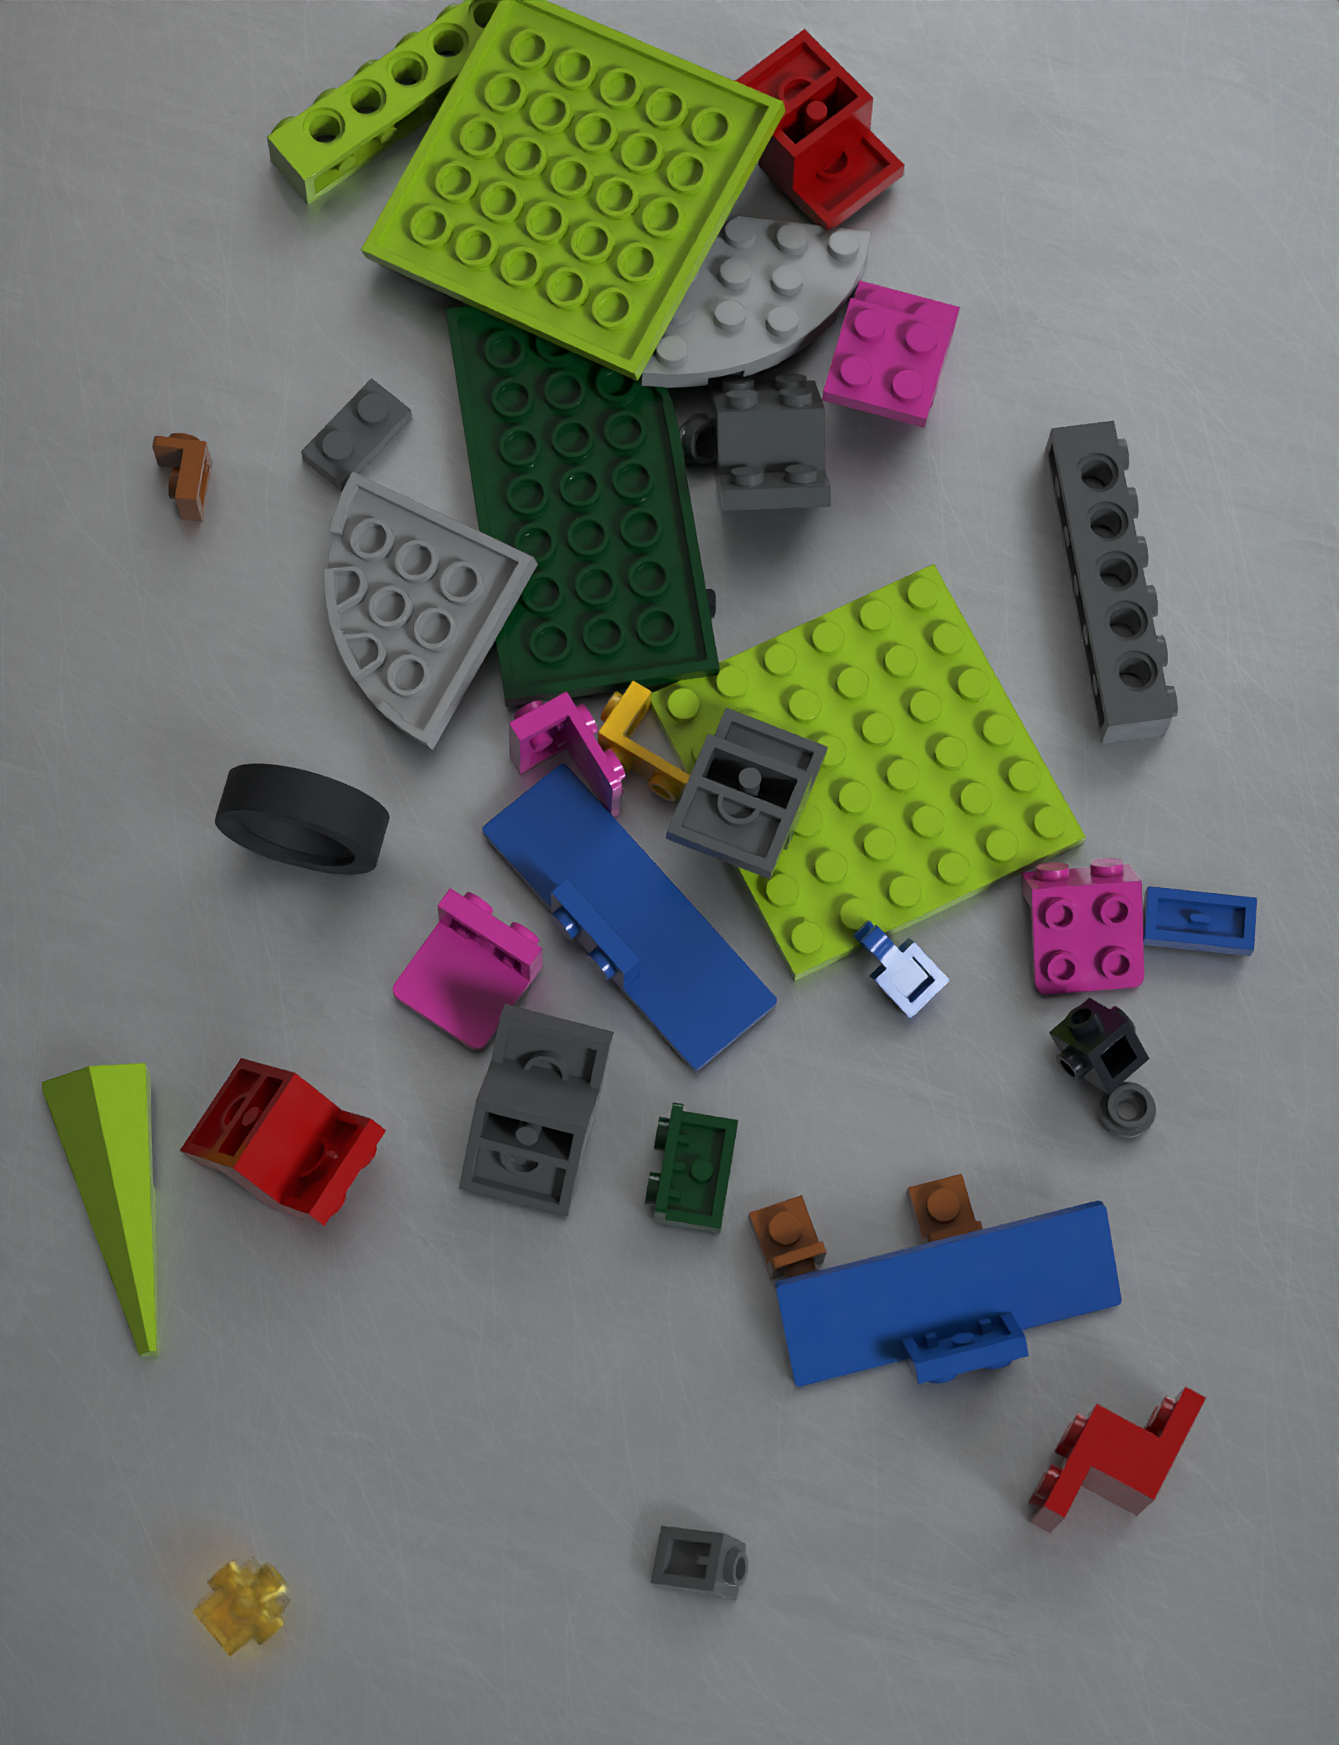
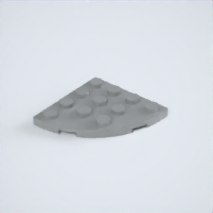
M728 215L642 373V386L708 385V378L742 372L745 377L770 368L801 351L834 323L837 312L848 300L850 294H854L866 265L871 232L835 227L826 231L818 225Z
M352 471L340 495L329 530L332 538L328 554V567L324 568V591L330 628L347 669L367 698L392 724L410 738L433 751L538 563L532 556Z

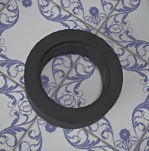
M251 763L238 765L229 771L216 813L215 825L221 833L235 843L267 858L318 872L356 875L368 873L376 868L390 816L385 807L377 800L341 781L298 768Z

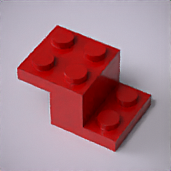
M805 29L735 80L783 101L786 111L758 161V166L816 225L821 226L826 231L832 227L836 228L904 175L905 165L871 131L873 97Z
M240 1058L180 1151L195 1163L222 1171L269 1208L325 1226L330 1217L334 1216L343 1206L346 1200V1192L361 1169L365 1168L374 1158L377 1144L386 1130L369 1117L340 1109L294 1072Z
M1186 1386L1174 1399L1165 1396L1160 1405H1156L1144 1429L1099 1404H1096L1086 1417L1077 1412L1073 1421L1069 1422L1054 1451L1063 1457L1058 1467L1050 1464L1046 1473L1044 1472L1028 1501L1029 1504L1037 1507L1030 1523L1051 1533L1066 1517L1081 1486L1138 1516L1155 1500L1206 1397Z

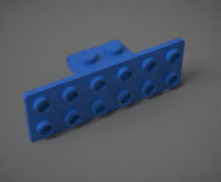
M566 764L558 765L483 826L482 832L484 837L552 912L550 918L558 930L567 939L572 940L575 938L588 952L586 958L597 974L605 981H608L610 978L693 1071H699L776 1006L777 998Z
M1100 1200L779 1280L774 1284L792 1378L795 1385L799 1387L906 1360L918 1384L926 1382L934 1384L945 1383L956 1378L958 1374L981 1368L1000 1369L1008 1366L1013 1360L1029 1356L1026 1337L1022 1330L1115 1307L1122 1302L1107 1208Z

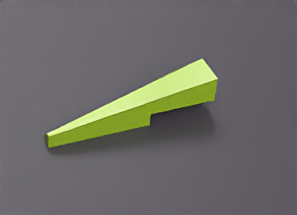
M146 1063L87 1066L43 1081L42 1091L139 1356L159 1355L156 1198L153 1185L150 1072Z

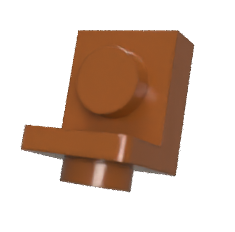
M173 433L169 437L154 436L152 448L158 466L172 468L169 478V498L175 499L181 519L202 521L212 468V460L207 442L200 441L197 437L186 433Z
M962 1174L908 1187L906 1193L921 1245L983 1229L981 1221L975 1220Z
M802 1195L749 1213L748 1219L770 1280L782 1276L787 1279L818 1271L817 1264L824 1262L827 1251L823 1241L819 1242Z

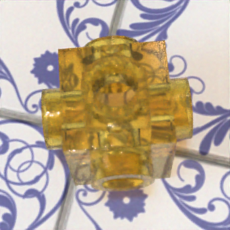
M252 1556L239 1566L232 1559L207 1580V1584L212 1590L199 1600L192 1611L225 1652L232 1656L252 1638L258 1645H261L286 1623L281 1614L285 1612L290 1602V1599L285 1594L289 1590V1586L280 1572L269 1562L262 1566ZM240 1598L247 1599L251 1602L252 1606L244 1604Z

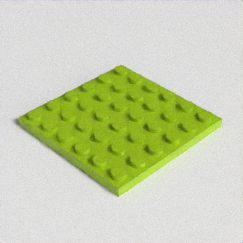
M500 0L363 244L361 251L365 258L638 381L786 111L784 103L781 100L547 0Z
M935 564L929 565L719 662L720 672L716 676L680 680L651 693L650 709L682 770L689 775L692 773L707 735H715L726 708L828 747L826 757L788 849L782 850L771 879L733 865L793 981H797L864 949L852 935L868 920L874 926L877 925L889 937L1021 874V872H1025L1080 846L1085 841L1086 836Z

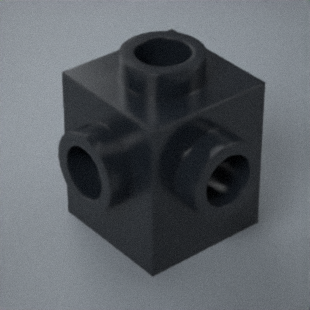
M1090 997L1080 1006L1071 1010L1066 1018L1049 1032L1060 1051L1056 1056V1060L1064 1072L1073 1080L1079 1081L1083 1078L1108 1094L1150 1059L1135 1033L1136 1028L1131 1019L1120 1008L1113 1006L1109 1009Z

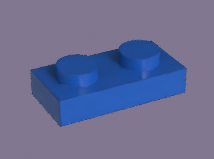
M1148 886L1144 896L1143 945L1251 956L1255 945L1257 898Z

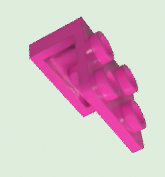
M565 692L544 704L541 700L533 701L514 714V720L509 722V758L520 775L568 750L596 798L613 817L620 814L621 797L625 794L621 780L625 779L626 775L615 753L611 749L603 752L593 736L598 733V728L591 713L583 703L575 706L569 694Z
M1102 858L1091 861L1090 867L1069 869L1068 864L1049 862L1037 865L1036 871L1021 872L1022 894L1031 907L1033 980L1038 992L1041 994H1058L1134 988L1142 984L1144 981L1142 880L1129 864H1123V861L1120 859Z
M450 888L437 905L438 924L394 983L393 995L397 1001L474 1051H480L488 1045L497 1032L504 1005L515 1006L543 967L542 947L537 945L540 942L539 938L528 928L517 922H512L510 926L506 925L492 916L493 908L479 896L466 892L463 897Z

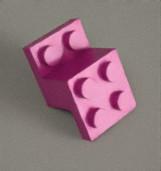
M859 280L854 299L850 298L824 386L822 400L925 428L930 407L933 406L960 307Z

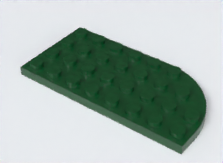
M473 306L446 309L479 531L532 556L538 563L496 638L506 707L525 705L537 700L542 702L550 701L565 692L569 694L570 698L626 690L632 681L647 687L718 675L720 668L679 427L674 405L667 387L642 386V375L638 381L631 379Z

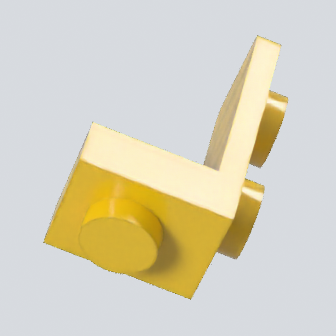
M632 681L624 695L615 692L606 704L600 720L605 723L598 732V744L603 752L611 749L615 753L625 774H628L631 770L648 780L649 788L660 797L668 801H675L676 798L680 800L690 775L631 740L650 711L652 692L637 682Z

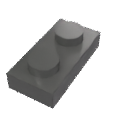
M371 378L301 451L302 460L342 492L352 471L359 474L412 419L411 409Z

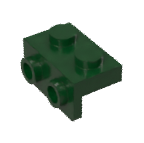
M673 1102L670 1118L659 1116L654 1150L665 1152L661 1172L650 1171L645 1204L655 1206L653 1223L720 1233L738 1120L683 1111L684 1104Z

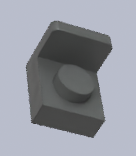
M661 1526L651 1583L663 1588L713 1594L722 1599L735 1601L738 1597L739 1587L745 1582L748 1572V1558L745 1553L746 1544L724 1533Z

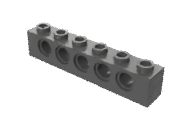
M1114 421L1051 428L1045 452L1101 744L1164 736L1172 717L1177 716L1178 702L1175 688L1173 685H1166L1163 667H1166L1168 664L1167 644L1164 635H1156L1153 617L1158 615V599L1154 585H1146L1143 568L1148 566V548L1145 537L1137 536L1134 519H1137L1139 515V504L1136 490L1134 487H1127L1124 470L1129 468L1127 442L1124 438H1117ZM1085 477H1096L1106 487L1093 489L1088 487L1082 479ZM1096 525L1107 526L1114 532L1115 536L1112 538L1099 537L1093 532L1091 527ZM1104 574L1117 575L1123 580L1125 586L1119 588L1110 587L1102 581L1100 576ZM1114 623L1126 624L1133 630L1135 635L1128 638L1120 637L1112 631L1110 625ZM1134 673L1143 680L1145 686L1140 688L1129 687L1122 682L1119 675Z

